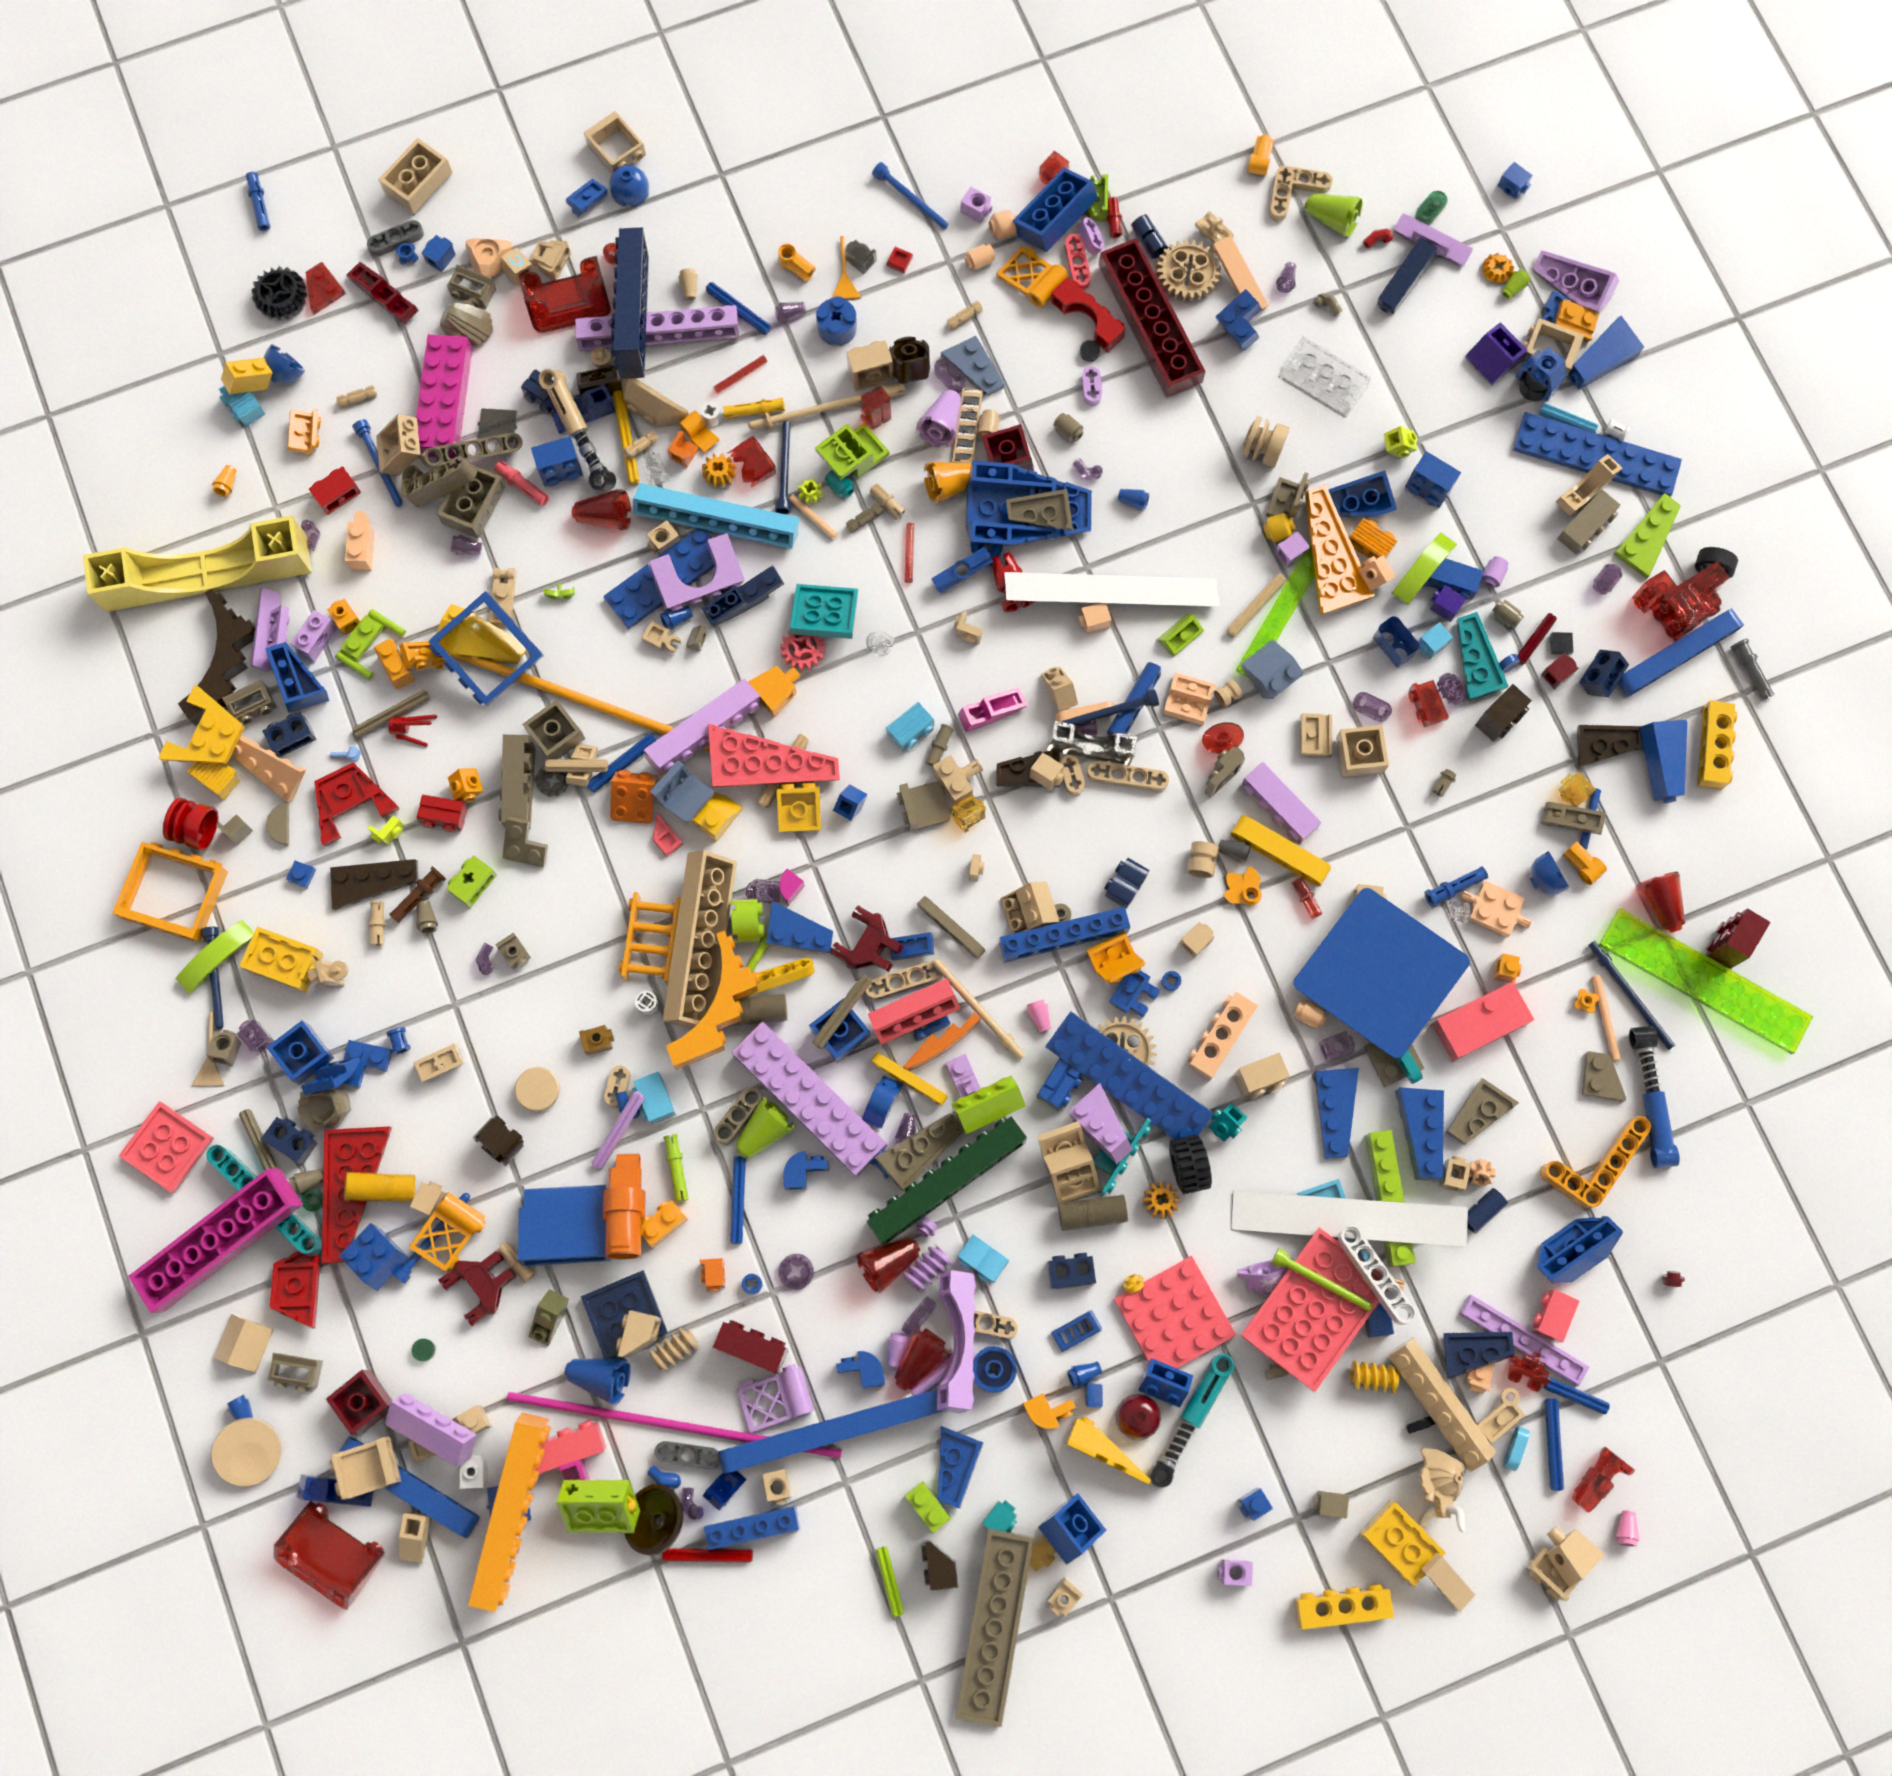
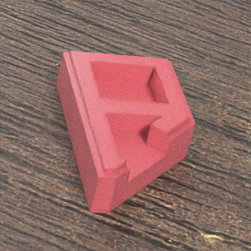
M658 813L655 818L653 841L664 855L668 857L682 846L683 842Z

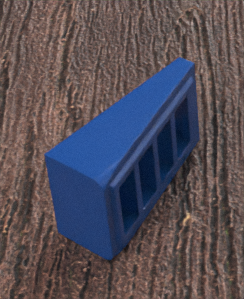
M1091 1309L1051 1333L1061 1352H1064L1100 1332L1102 1327ZM1087 1317L1094 1328L1091 1331L1084 1320ZM1080 1322L1085 1331L1084 1335H1082L1076 1323ZM1069 1327L1073 1328L1077 1336V1339L1074 1340L1071 1332L1068 1329ZM1064 1331L1070 1343H1065L1060 1332Z

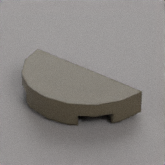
M288 803L280 804L272 809L266 821L268 834L273 840L282 845H289Z

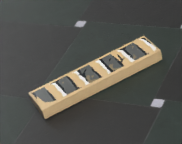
M963 388L952 463H971L974 459L983 390Z

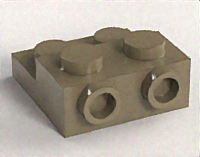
M1232 747L1229 751L1225 749L1217 757L1218 760L1214 764L1216 766L1215 770L1208 777L1209 780L1206 782L1207 787L1204 792L1209 798L1215 795L1240 771L1245 757L1238 747Z

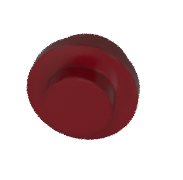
M1667 1271V1274H1662L1663 1284L1666 1286L1682 1287V1282H1685V1277L1681 1276L1680 1272Z

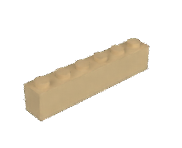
M1413 1337L1397 1347L1388 1357L1468 1470L1472 1472L1489 1462L1496 1451L1416 1339Z

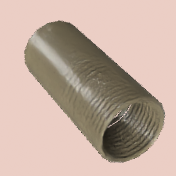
M785 994L753 996L735 1000L734 1002L739 1000L744 1015L743 1013L740 1014L742 1021L730 1026L759 1024L762 1021L764 1023L787 1021Z
M1123 1194L1058 1204L1062 1231L1128 1222L1127 1205Z

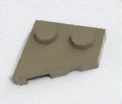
M1592 1051L1586 1052L1582 1095L1624 1102L1626 1101V1095L1611 1056Z

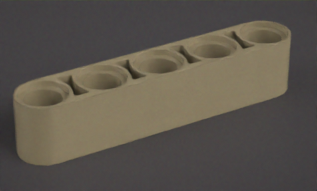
M508 433L425 449L420 455V460L426 467L440 466L451 460L448 456L449 448L455 450L456 457L462 456L466 461L511 453L521 449L523 440L519 434ZM509 437L515 441L514 448H510L507 444ZM489 441L495 443L496 448L494 452L488 449ZM470 444L473 445L476 449V453L474 456L470 455L468 452V446ZM429 452H433L436 456L434 463H431L427 458Z

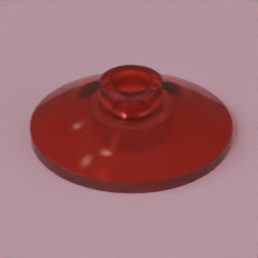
M1219 723L1206 730L1202 737V743L1207 751L1220 754L1225 749L1229 751L1232 747H1239L1243 742L1244 732L1235 723Z

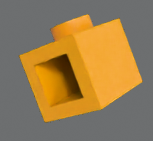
M345 598L335 601L327 609L344 636L351 633L360 622Z

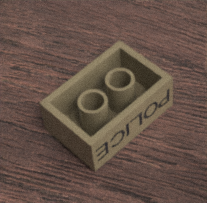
M472 465L477 469L476 477L470 483L448 493L437 512V516L442 524L479 539L506 486L501 476Z

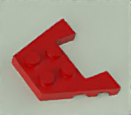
M354 762L315 781L316 801L319 810L318 820L321 829L320 839L324 847L342 838L333 819L372 799L382 818L400 810L398 805Z

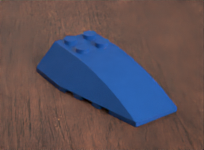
M974 460L971 462L966 493V530L971 543L1016 545L1091 531L1092 490L1068 482L1064 483L1056 480V478L1037 474V472L1019 468L1015 464ZM1063 489L1068 490L1073 531L1009 521L1007 499Z

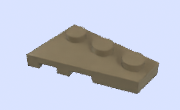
M1067 489L1006 500L1010 522L1073 531Z
M1481 1078L1446 1133L1465 1145L1518 1105L1519 1102L1484 1078Z

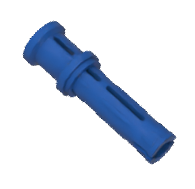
M1481 866L1449 883L1442 882L1439 887L1433 890H1426L1424 893L1428 904L1435 908L1438 906V903L1446 899H1453L1456 893L1488 879V873Z

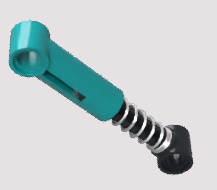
M1219 1354L1211 1359L1206 1372L1180 1417L1184 1421H1181L1180 1428H1177L1176 1435H1173L1174 1439L1172 1442H1169V1448L1165 1449V1455L1161 1456L1160 1460H1157L1156 1464L1149 1471V1479L1154 1486L1163 1488L1172 1483L1173 1474L1175 1473L1174 1469L1176 1463L1179 1462V1456H1182L1183 1449L1187 1448L1186 1444L1190 1441L1191 1435L1194 1434V1429L1201 1428L1228 1377L1234 1370V1361L1229 1355ZM1220 1359L1225 1360L1227 1363V1370L1225 1372H1220L1216 1367L1217 1361ZM1214 1376H1217L1215 1382L1213 1383L1210 1391L1206 1396L1205 1393L1209 1385L1211 1384ZM1159 1469L1165 1470L1167 1474L1166 1480L1163 1482H1158L1155 1478V1473Z

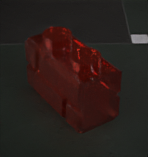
M879 385L872 389V392H867L861 396L859 408L862 412L860 418L863 423L869 425L874 430L881 426V423L884 424L891 420V399L882 386Z

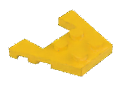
M194 685L186 702L205 710L187 748L166 741L158 759L164 762L178 761L182 763L199 762L202 764L227 765L245 726L200 687Z

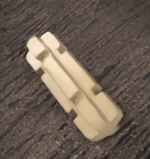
M973 302L971 307L967 306L955 314V317L952 316L947 319L948 327L954 330L959 327L958 324L962 325L973 318L974 314L977 315L982 312L983 307L980 302Z
M370 385L365 387V390L361 388L347 393L346 396L344 394L336 397L339 407L343 408L348 406V403L352 405L367 400V397L369 399L377 396L375 387Z
M649 432L646 436L632 443V445L627 446L623 450V454L627 459H631L635 454H639L647 449L649 445L655 444L658 437L654 432Z

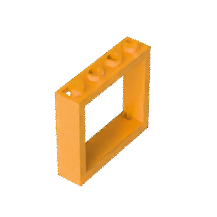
M141 842L112 914L130 922L200 943L202 938L201 929L207 926L228 871L222 867V863H218L215 860L206 862L202 860L201 856L192 853L186 856L182 854L183 851L173 847L167 850L163 848V845L156 842H151L150 844ZM152 855L214 874L192 929L130 910Z

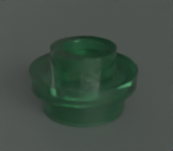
M316 1189L305 1192L302 1197L303 1207L311 1212L320 1210L323 1207L322 1192ZM312 1197L317 1198V1202L314 1205L310 1202Z

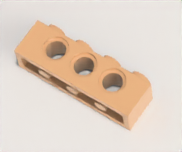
M1235 992L1233 997L1228 995L1222 1004L1225 1007L1222 1014L1217 1013L1211 1022L1214 1027L1210 1033L1205 1031L1199 1040L1202 1043L1199 1050L1194 1048L1188 1058L1191 1061L1188 1067L1209 1081L1215 1075L1258 1005L1238 992ZM1230 1012L1235 1013L1238 1021H1229L1227 1014ZM1216 1031H1224L1226 1033V1039H1218L1216 1037ZM1204 1049H1213L1215 1057L1208 1058L1204 1053Z

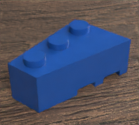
M286 642L265 648L288 713L329 701L326 689L315 679L311 671L305 667Z

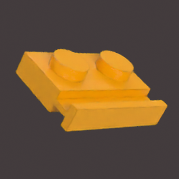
M1563 299L1559 304L1555 324L1585 335L1583 340L1589 342L1593 338L1592 334L1595 331L1599 313Z

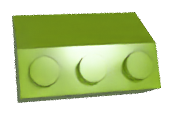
M1012 1076L1001 1078L998 1082L982 1087L977 1092L961 1097L951 1103L952 1111L966 1134L1026 1107L1020 1089Z

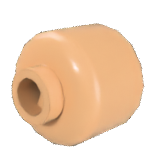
M1009 210L994 213L991 216V220L988 221L991 235L997 239L1014 236L1016 226L1013 220L1016 215H1013Z

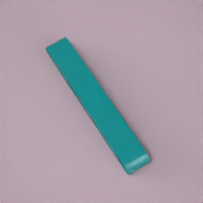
M213 1145L208 1149L206 1157L209 1163L238 1191L257 1177L227 1148L221 1145ZM223 1152V1158L217 1161V1155ZM238 1166L237 1174L232 1176V1169ZM292 1213L275 1227L303 1254L316 1256L321 1253L322 1240L295 1213ZM295 1225H298V1232L295 1235H292L291 1229ZM313 1240L314 1246L312 1249L307 1250V1243Z

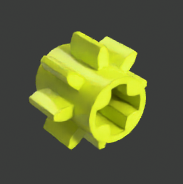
M814 478L812 480L803 479V485L798 486V491L801 492L799 499H805L807 505L813 502L817 504L818 497H823V492L820 491L822 484H816Z

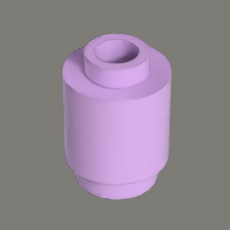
M1494 556L1493 559L1489 560L1481 578L1486 587L1494 588L1500 586L1508 571V561L1499 556Z

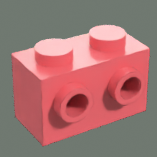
M1556 1289L1548 1290V1293L1545 1292L1541 1298L1540 1304L1542 1308L1540 1313H1536L1533 1318L1532 1325H1534L1532 1332L1556 1343H1562L1572 1322L1579 1300Z

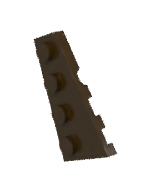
M411 859L330 867L332 909L337 910L342 906L358 903L360 900L368 897H375L383 892L393 891L416 883L419 880L418 861Z

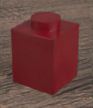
M1564 653L1546 667L1541 676L1555 690L1573 676L1579 668L1576 666L1575 660Z

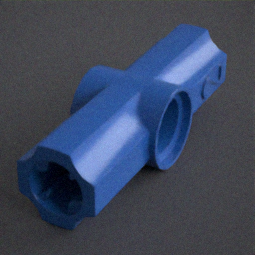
M983 547L963 560L957 561L953 566L931 579L941 594L994 562L986 548ZM961 565L968 568V572L964 576H960L956 572L957 568Z

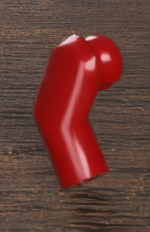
M1388 228L1374 230L1363 240V245L1366 248H1370L1380 239H1383L1384 243H1389L1393 239L1392 231Z

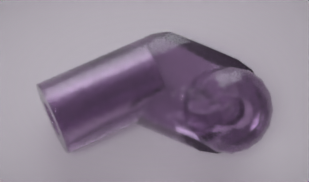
M683 1487L681 1500L683 1511L692 1520L701 1519L704 1515V1509L693 1502L694 1488Z

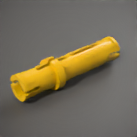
M783 397L772 400L761 399V401L723 406L725 419L755 414L765 415L766 412L785 411Z

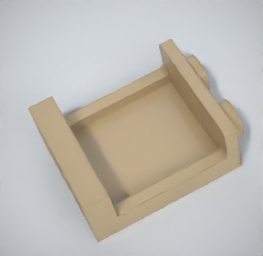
M382 1437L376 1439V1441L331 1454L330 1468L337 1478L335 1489L337 1495L341 1496L342 1500L401 1482L390 1437Z

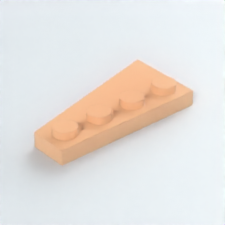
M241 735L231 756L287 803L293 801L306 769L301 766L296 767L292 765V761L275 756V752L269 749L264 750L260 748V744Z

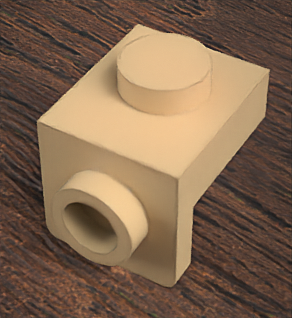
M963 611L961 617L957 616L955 620L956 636L963 638L968 643L976 642L980 644L983 629L966 624L967 612Z

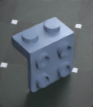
M678 760L650 791L659 804L685 823L691 822L714 795V791L693 776L685 765Z

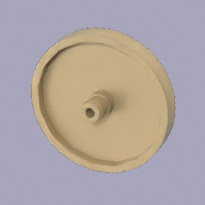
M242 1418L229 1423L219 1432L212 1447V1463L216 1472L223 1480L237 1486H251L267 1479L276 1469L281 1456V1442L277 1432L271 1425L256 1418Z

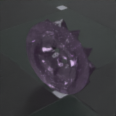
M1445 673L1439 677V681L1436 684L1439 687L1438 692L1443 695L1442 699L1446 698L1448 704L1453 703L1454 705L1465 700L1466 688L1459 677L1452 673Z
M794 1253L786 1256L780 1263L778 1275L783 1285L787 1288L799 1290L805 1288L812 1281L814 1267L806 1256ZM791 1263L793 1266L795 1265L796 1268L802 1267L804 1265V1267L800 1271L802 1278L801 1280L799 1277L797 1278L796 1275L790 1276L788 1278V1276L792 1272L790 1265Z

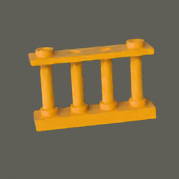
M634 892L633 898H630L628 903V911H631L624 959L619 963L618 972L623 980L627 981L629 972L661 976V978H664L666 985H668L681 897H676V903L668 905L640 901L639 893ZM639 910L671 913L673 923L667 926L637 922ZM636 931L668 934L670 943L669 945L666 944V946L634 943ZM632 952L664 955L667 957L666 966L654 967L631 964Z

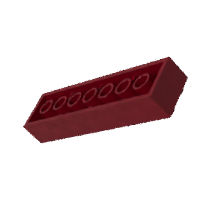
M1137 238L1100 252L1099 267L1166 398L1203 383L1206 371Z

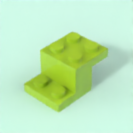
M862 423L854 430L846 424L815 447V451L840 480L852 472L857 478H860L890 455L889 450L865 423Z

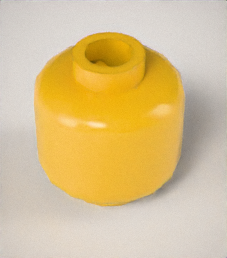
M1285 513L1267 518L1266 524H1264L1267 539H1271L1274 543L1286 540L1292 535V530L1296 529L1293 518L1288 519Z

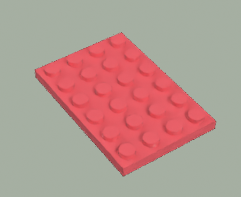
M1320 1227L1295 1259V1262L1371 1302L1373 1305L1372 1310L1367 1311L1295 1271L1288 1269L1240 1335L1313 1392H1316L1379 1303V1300L1344 1252L1339 1242ZM1372 1270V1278L1375 1281H1380V1272Z

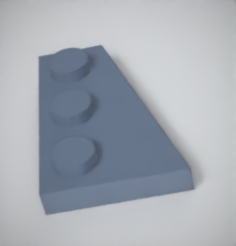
M977 336L941 352V357L954 365L958 372L963 373L978 390H983L985 396L1004 388L1002 379Z

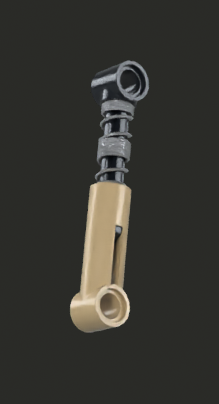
M542 370L539 375V384L547 390L568 435L576 440V446L579 447V452L584 458V462L588 464L590 486L594 490H612L616 485V476L613 472L607 470L603 463H600L599 460L601 458H598L596 455V448L592 444L593 442H590L589 434H586L588 427L566 385V375L560 370ZM602 476H603V478H604V483H603V484L601 483V478H602Z

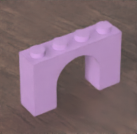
M727 533L705 542L714 564V575L710 583L703 587L695 588L685 585L678 578L669 554L650 560L647 563L665 610L671 609L673 612L684 608L682 605L684 603L690 602L693 605L703 601L702 597L710 595V598L722 594L721 590L729 587L730 590L734 586H741L740 583L745 581Z

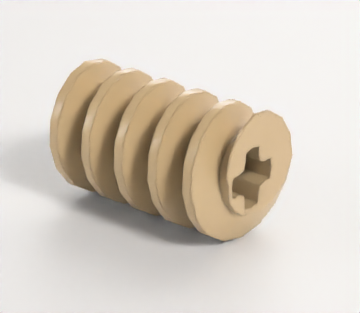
M688 1327L687 1331L679 1328L680 1336L671 1333V1342L664 1338V1347L657 1343L656 1352L650 1348L648 1349L652 1360L660 1371L661 1367L666 1371L669 1370L668 1362L674 1366L677 1365L676 1357L681 1361L684 1360L683 1352L691 1355V1347L696 1350L700 1349L697 1340Z

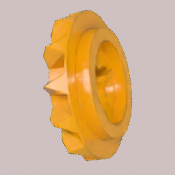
M1497 252L1495 255L1490 254L1484 260L1482 272L1489 281L1504 283L1512 276L1515 266L1512 264V259L1509 260L1506 254L1499 255ZM1496 264H1497L1498 266L1503 265V267H1502L1501 270H1500L1499 268H1498V269H1494V268H1495V265H1496Z

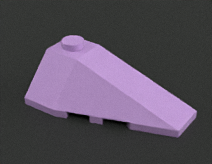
M1541 250L1533 267L1535 272L1578 305L1600 312L1611 300L1619 283L1617 274L1543 250Z

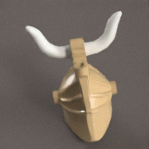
M1421 1448L1420 1452L1423 1457L1424 1467L1421 1469L1419 1476L1420 1487L1423 1493H1425L1424 1501L1428 1503H1433L1434 1501L1435 1505L1424 1514L1419 1526L1424 1530L1435 1516L1437 1518H1451V1514H1455L1458 1529L1461 1532H1465V1515L1463 1510L1452 1502L1456 1501L1461 1493L1463 1486L1462 1476H1465V1465L1442 1451Z

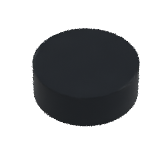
M1087 340L1080 347V356L1085 361H1095L1100 355V346L1096 341Z

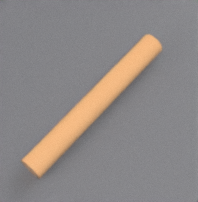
M794 494L789 497L791 504L832 540L838 536L837 532Z

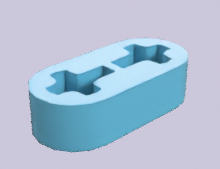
M1520 1426L1515 1428L1504 1458V1467L1513 1471L1518 1469L1529 1439V1430Z

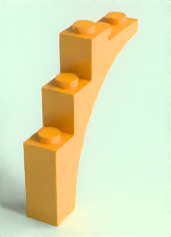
M725 931L716 933L721 948L722 972L720 985L712 1005L706 1015L692 1030L682 1038L666 1046L676 1070L725 1051L723 1044L727 1043L723 1031L718 1032V1030L742 1021L740 1014L744 1012L739 1000L734 1001L758 991L756 984H759L760 981L756 972H751L749 966L740 969L744 967L739 955H734L732 949L736 946L732 936L727 937Z

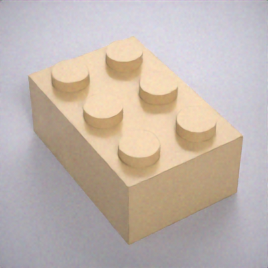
M417 138L378 180L384 193L414 214L453 172L448 159Z

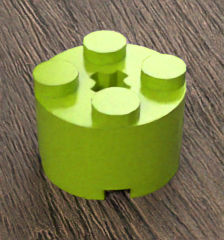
M758 899L731 900V905H735L736 908L731 910L733 935L737 934L738 937L734 939V943L760 942L761 938L765 937L764 924H760V916H763V903H758Z

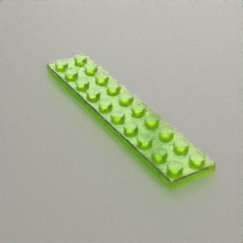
M1622 908L1616 911L1599 943V946L1790 1054L1796 1052L1814 1017Z

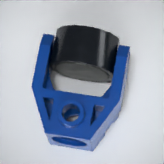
M1549 347L1544 348L1542 351L1537 350L1531 355L1515 376L1521 380L1519 390L1522 396L1529 401L1536 402L1544 399L1548 402L1557 392L1564 377L1567 375L1565 359Z

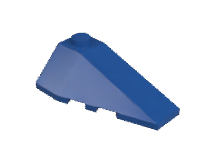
M1385 470L1328 489L1340 517H1378L1397 510Z

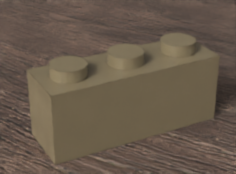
M1602 489L1568 524L1557 539L1575 554L1581 549L1585 551L1593 542L1591 538L1594 535L1598 537L1605 530L1606 527L1603 525L1607 521L1611 523L1618 516L1619 513L1616 511L1621 504Z

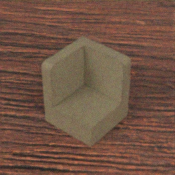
M237 814L224 826L219 822L216 824L237 845L253 831Z

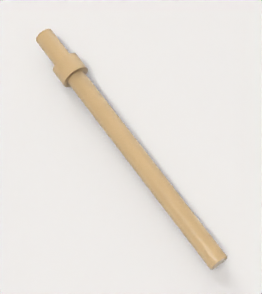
M938 958L934 960L931 964L945 979H948L950 985L997 1035L1004 1048H1008L1018 1060L1023 1057L1025 1053L1016 1045L1015 1039L1010 1034H1006Z

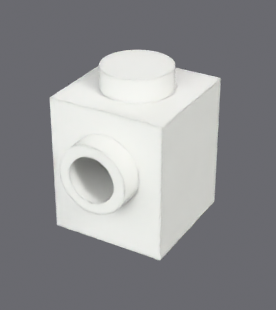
M471 1455L470 1459L460 1464V1489L487 1487L488 1459H481V1455Z

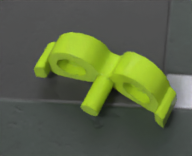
M557 584V591L544 587L543 594L550 599H570L575 595V587L561 591L562 584Z

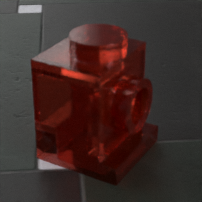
M1054 150L1039 166L1040 180L1047 185L1063 167L1069 169L1070 161Z

